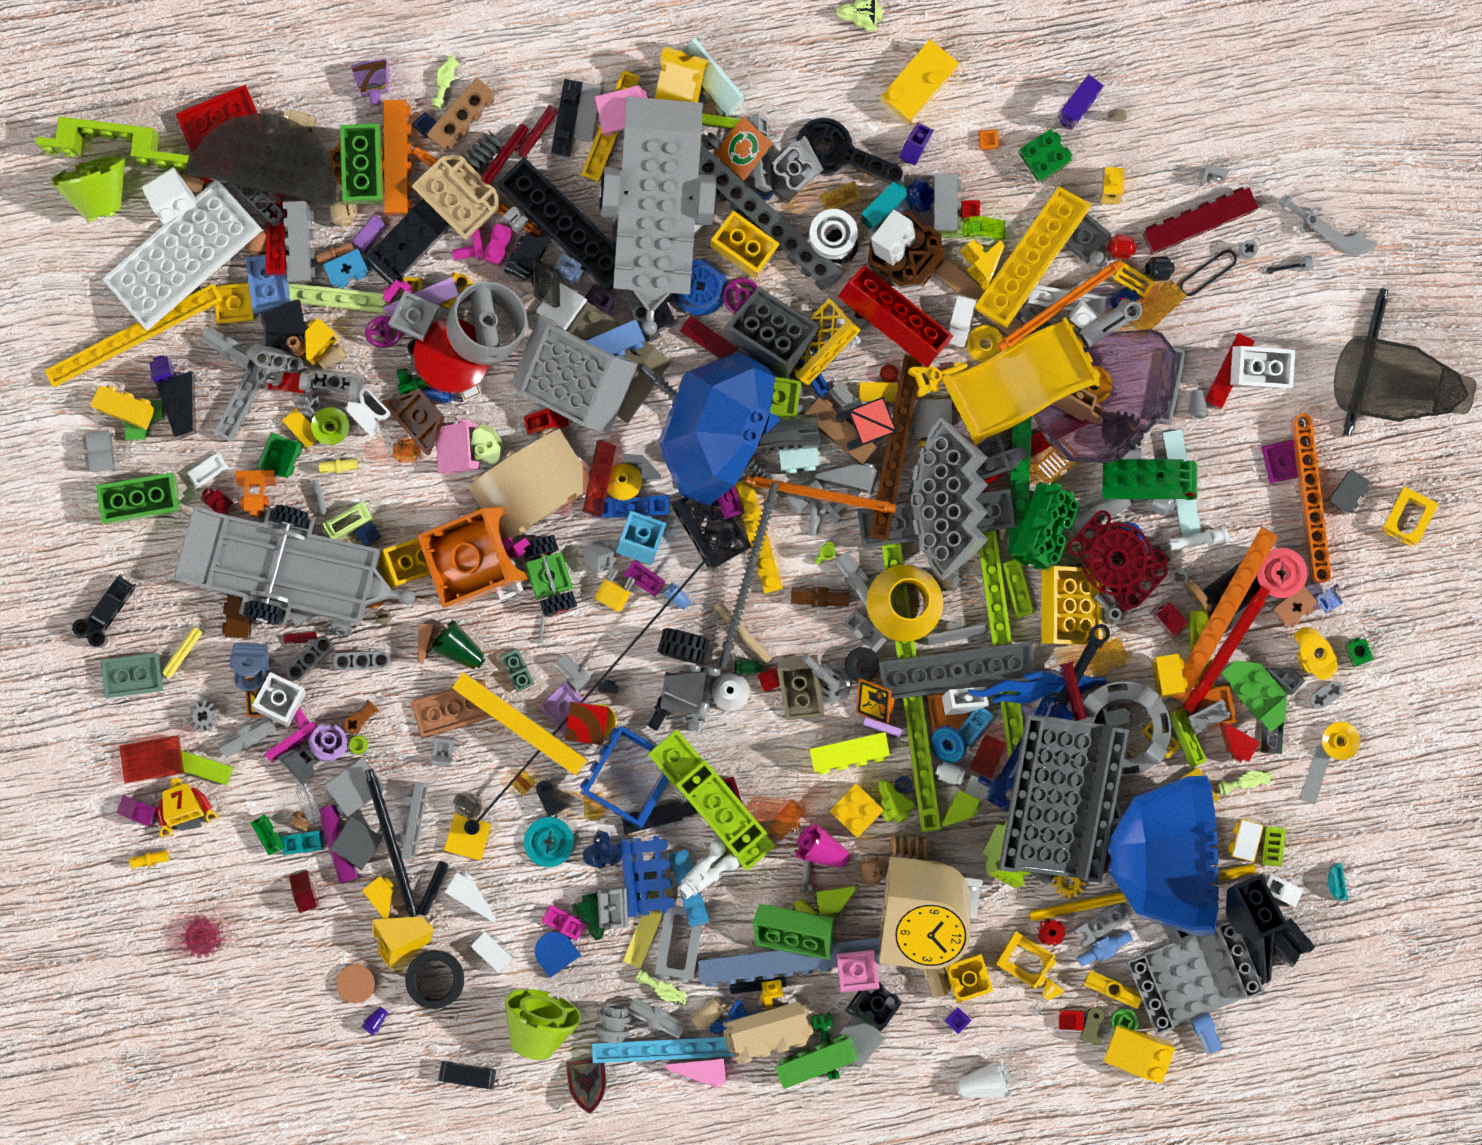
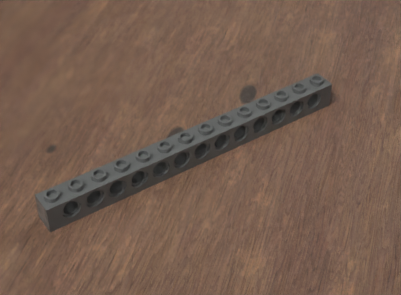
M701 144L699 174L715 175L716 181L721 177L727 180L724 186L717 184V197L723 202L725 200L728 201L733 211L738 214L741 213L747 221L777 241L779 246L776 250L778 252L783 251L787 255L786 259L791 264L800 266L802 274L807 278L811 276L815 280L814 284L820 290L825 289L828 292L843 276V271L830 259L820 256L799 231ZM705 165H710L713 167V170L710 173H705L702 168ZM734 190H738L741 193V196L737 199L732 198L730 195ZM747 203H752L755 205V209L747 211L744 206ZM760 216H767L769 222L761 224L758 220ZM776 228L782 229V236H774L773 230ZM789 241H795L797 247L789 249L786 244ZM806 253L812 259L809 262H803L800 257ZM822 266L826 272L823 275H818L815 272V268Z

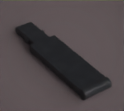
M674 802L654 807L642 828H638L622 818L621 820L625 834L682 821V816H690L698 812L689 802L682 805ZM638 811V812H634V813H629V815H631V816H633L634 818H636L637 815H638V813H639V811Z

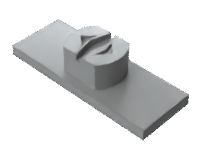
M962 620L955 621V623H946L944 625L946 632L928 635V645L985 635V624L965 628Z

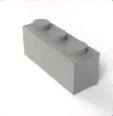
M934 174L933 229L940 234H956L957 228H961V217H957V209H961V198H957V191H961V179H957V174Z

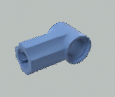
M1209 1012L1191 1020L1194 1031L1200 1037L1207 1054L1214 1053L1223 1048Z

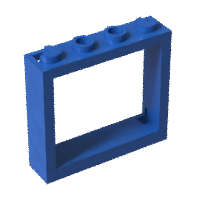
M623 726L614 727L608 736L611 738L607 745L604 744L599 752L601 756L598 762L594 761L589 769L591 771L588 778L585 777L582 781L580 794L634 826L642 828L669 782L663 772L660 774L636 818L589 791L621 735L648 752L655 747L652 743Z

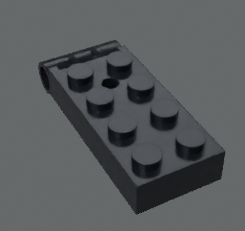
M422 198L373 249L364 261L391 286L395 280L400 281L451 226ZM401 245H406L404 250L399 249Z

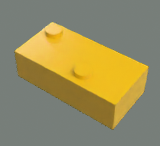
M929 39L882 94L880 101L910 125L957 70L959 62Z

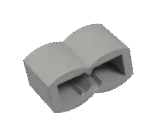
M105 430L86 433V438H83L84 449L88 450V457H85L87 469L90 468L91 472L115 470L111 432Z

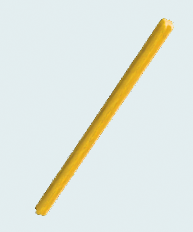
M1254 864L1221 870L1218 871V879L1220 882L1256 874V868ZM1122 892L1033 910L1029 912L1031 921H1037L1122 903L1128 900Z

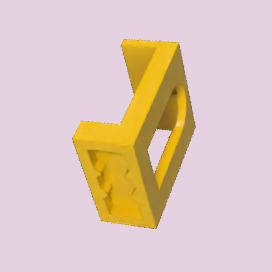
M1404 486L1400 489L1399 496L1380 529L1384 530L1385 535L1391 538L1396 536L1402 539L1401 543L1411 547L1412 545L1416 546L1419 544L1438 503ZM1409 500L1425 510L1414 531L1410 534H1404L1397 528V522Z
M1014 931L995 964L1036 989L1037 986L1041 987L1045 982L1046 977L1044 975L1047 970L1051 971L1056 963L1054 958L1056 956ZM1017 944L1042 960L1043 968L1040 973L1036 975L1029 974L1008 961Z

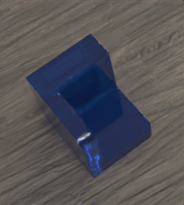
M1338 584L1333 585L1315 598L1325 614L1343 603L1335 591L1339 587Z

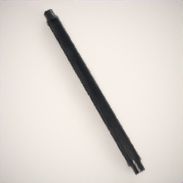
M1380 288L1379 295H1377L1343 426V435L1351 437L1352 431L1355 429L1388 301L1389 290Z
M373 768L365 770L366 781L405 908L410 917H415L418 915L416 901L410 887L403 859L401 858L402 856L385 800L382 796L381 787Z

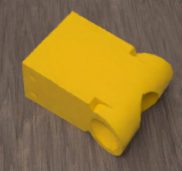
M664 46L661 52L662 69L655 99L699 102L703 73L710 60L695 55H687L680 50Z

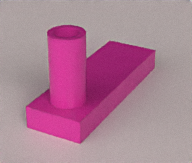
M479 229L472 234L474 245L452 250L454 261L477 256L478 261L485 260Z
M300 707L293 717L300 730L265 753L270 762H275L280 755L294 749L309 739L311 733L318 727L313 721H308Z

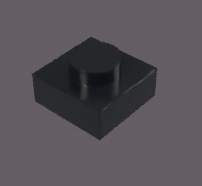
M605 680L604 683L601 682L599 684L598 690L618 694L619 686L616 685L615 681Z

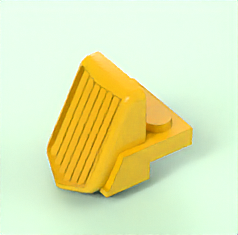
M972 239L959 252L971 265L966 270L967 273L986 291L1003 252L1004 244L1000 240L985 253L983 246L978 241L975 242Z

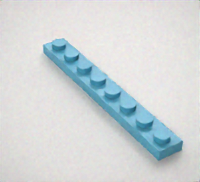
M725 1037L592 1043L593 1063L735 1056L734 1052L729 1053Z

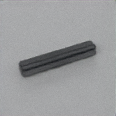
M439 861L417 912L423 916L428 915L448 869V863Z
M786 977L734 983L730 984L731 994L761 991L763 990L762 982L781 980L782 988L787 986Z

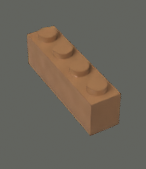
M819 397L805 414L817 413L818 429L859 465H863L877 449L876 441L849 451L847 443L859 439L853 424L851 425L846 420L840 423L837 422L836 414L841 411L836 412L831 408L833 406L831 402L826 398L822 400Z

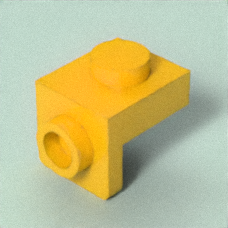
M781 980L762 982L763 993H759L761 1005H765L766 1010L773 1008L772 998L783 997Z

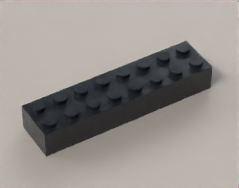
M523 157L497 183L499 189L570 258L582 264V269L608 293L613 288L616 245Z

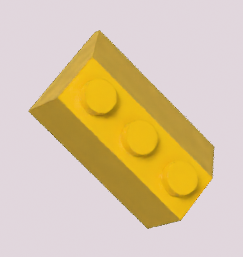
M732 211L710 242L712 249L754 279L759 276L779 246L777 241L735 211Z

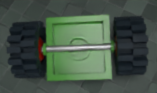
M549 535L529 541L530 544L524 549L526 551L524 553L526 560L539 558L525 563L535 598L539 600L552 596L540 601L544 617L577 607L573 591L565 592L572 590L573 585L562 552L547 556L559 550L555 536Z

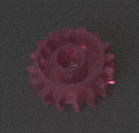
M198 916L195 917V922L192 920L188 921L189 927L183 926L186 933L180 934V936L185 937L181 944L187 945L184 949L185 951L191 950L190 956H194L197 953V958L199 959L203 954L205 958H208L209 952L214 955L216 954L215 948L220 949L222 947L219 942L224 941V938L220 937L223 930L218 929L220 924H214L213 918L207 921V916H203L202 920ZM200 932H204L207 936L204 943L198 939Z

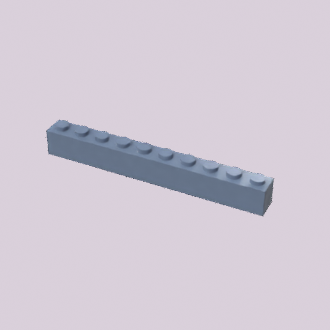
M880 937L836 942L830 960L782 950L698 960L701 984H705V987L717 986L716 982L724 981V984L727 985L736 983L737 979H743L744 982L755 981V977L763 976V980L773 979L775 974L789 977L794 976L793 972L801 971V975L811 974L814 969H820V972L832 971V967H837V953L875 950L876 961H878V965H881L879 964Z

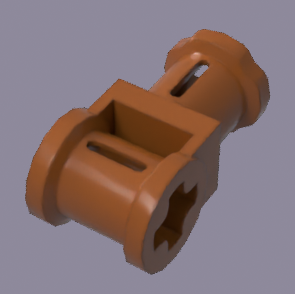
M367 699L366 704L360 710L344 721L345 730L351 734L358 733L367 720L374 713H378L379 710ZM349 721L358 722L356 730L353 728L349 730Z

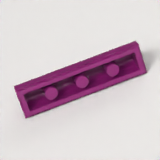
M334 804L318 809L317 812L337 877L341 884L359 877L354 865L330 850L331 845L343 828L337 806Z

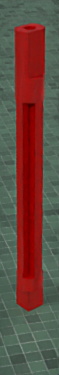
M1261 586L1258 593L1254 594L1183 706L1185 709L1195 714L1266 602L1265 599L1271 590Z

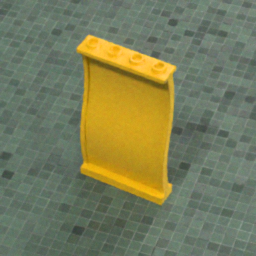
M1064 317L1062 322L1048 326L1021 339L1009 349L1006 348L977 366L951 376L946 374L941 377L975 445L981 443V440L998 434L1023 422L1067 395L1092 385L1100 386L1098 378L1101 375L1097 367H1092L1091 363L1093 360L1089 352H1084L1083 348L1085 345L1081 337H1076L1075 333H1077L1073 322L1069 323L1067 318Z

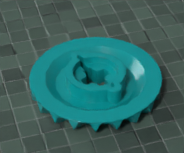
M554 817L540 818L533 822L525 833L524 848L526 854L535 864L542 867L561 865L570 857L573 851V833L569 826L560 819ZM550 831H552L551 837L555 843L550 846L548 853H546L547 844L544 843V839H548Z

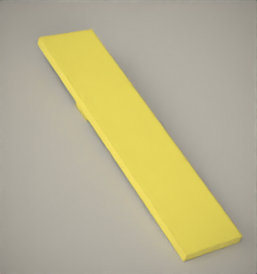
M673 887L665 890L666 897L671 896ZM659 890L651 891L648 899L660 898ZM661 910L649 911V915L641 916L623 962L641 969L663 913H661Z

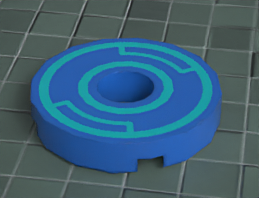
M944 725L935 730L931 736L933 752L942 761L955 763L965 756L968 743L966 737L959 729H954L950 725ZM946 740L952 743L953 748L947 745Z

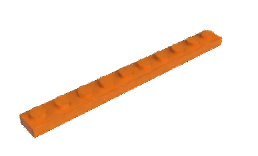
M1261 527L1184 664L1182 675L1187 679L1188 688H1185L1183 694L1172 696L1184 704L1187 701L1278 538V535L1264 527Z

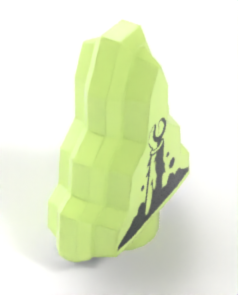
M856 0L854 4H845L837 8L836 16L845 21H853L857 26L864 27L866 31L876 32L877 21H882V5H877V0Z

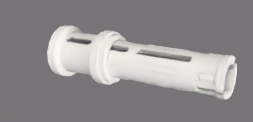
M1222 526V528L1215 530L1206 529L1204 533L1170 538V549L1174 551L1203 544L1213 546V543L1223 541L1228 543V530L1226 526Z

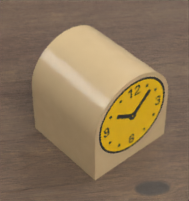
M889 857L880 923L879 964L921 969H940L952 965L965 954L970 943V890L965 878L955 868L944 863Z

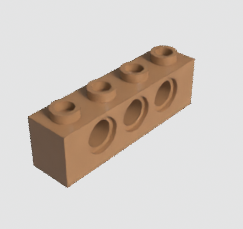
M476 77L427 133L428 138L444 152L448 149L452 150L456 146V140L460 135L464 136L469 131V125L473 120L476 122L482 115L481 111L485 107L491 106L494 102V91ZM478 98L480 102L478 105L472 106L470 104L471 99ZM465 112L468 115L466 119L459 120L457 118L458 114ZM453 126L455 131L452 134H446L445 129Z

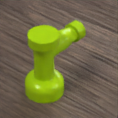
M831 541L825 542L818 556L813 559L816 564L819 565L823 559L831 560L835 556L834 543Z

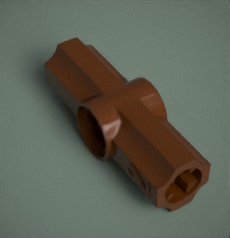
M792 587L791 604H805L812 607H848L849 591L832 590L827 587Z

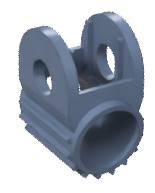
M236 642L233 646L230 656V668L233 669L234 683L239 689L253 691L264 684L266 670L269 671L267 644ZM245 676H255L252 681L244 680Z

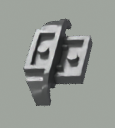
M1000 435L982 441L976 446L988 458L978 468L976 473L985 480L998 474L1012 471L1027 457L1025 447H1017L1005 451Z

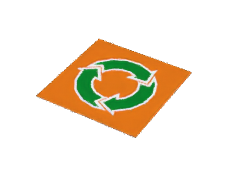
M742 116L714 154L744 181L773 143Z

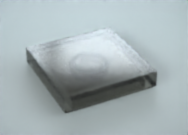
M541 260L533 261L534 296L554 308L560 307L559 270Z

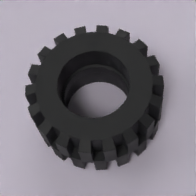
M665 628L662 632L658 652L661 655L674 659L704 664L710 641L700 635Z

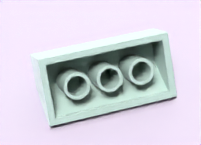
M693 38L682 52L687 55H695L710 60L703 73L701 86L703 91L701 93L707 101L711 100L715 104L714 109L720 116L723 114L725 117H728L744 104V95L697 39Z

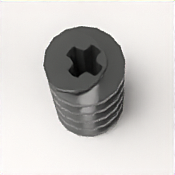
M489 130L490 135L484 133V140H477L479 146L476 144L472 145L474 151L467 150L469 157L462 155L474 170L477 168L482 171L481 163L488 165L486 158L493 159L491 153H499L496 148L497 146L503 148L500 140Z

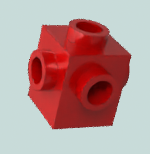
M1047 918L1039 923L1040 927L1037 928L1039 932L1037 937L1042 944L1046 943L1048 946L1053 945L1055 947L1063 942L1062 938L1065 936L1063 931L1066 929L1060 920L1056 922L1055 919L1050 920ZM1050 929L1055 930L1056 933L1054 936L1049 935L1048 932Z

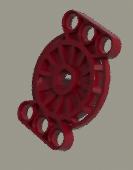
M1105 510L1097 511L1067 545V550L1072 556L1081 555L1082 571L1088 582L1102 593L1116 596L1124 595V603L1130 608L1140 606L1168 574L1166 564L1162 562L1153 563V550L1147 537L1134 526L1125 523H1111V515ZM1101 513L1107 516V522L1103 525L1097 522V516ZM1118 526L1130 528V530H1121ZM1086 528L1094 530L1093 538L1088 539L1084 536ZM1134 531L1138 533L1144 540L1141 541L1138 536L1133 534ZM1079 542L1082 548L1079 553H1074L1071 550L1072 543ZM1144 544H1147L1150 556L1147 555V550ZM1114 552L1123 554V564L1119 567L1111 562V556ZM1088 553L1087 559H1084L1085 554ZM1085 563H1088V568L1091 572L1090 575H1088L1086 571ZM1157 565L1164 568L1162 576L1154 574V568ZM1094 577L1097 582L1102 584L1101 587L1097 586L1091 578ZM1145 579L1151 582V588L1147 591L1141 588V582ZM1106 587L1116 589L1117 593L1109 592L1104 589ZM1130 594L1138 596L1137 604L1131 605L1128 602Z

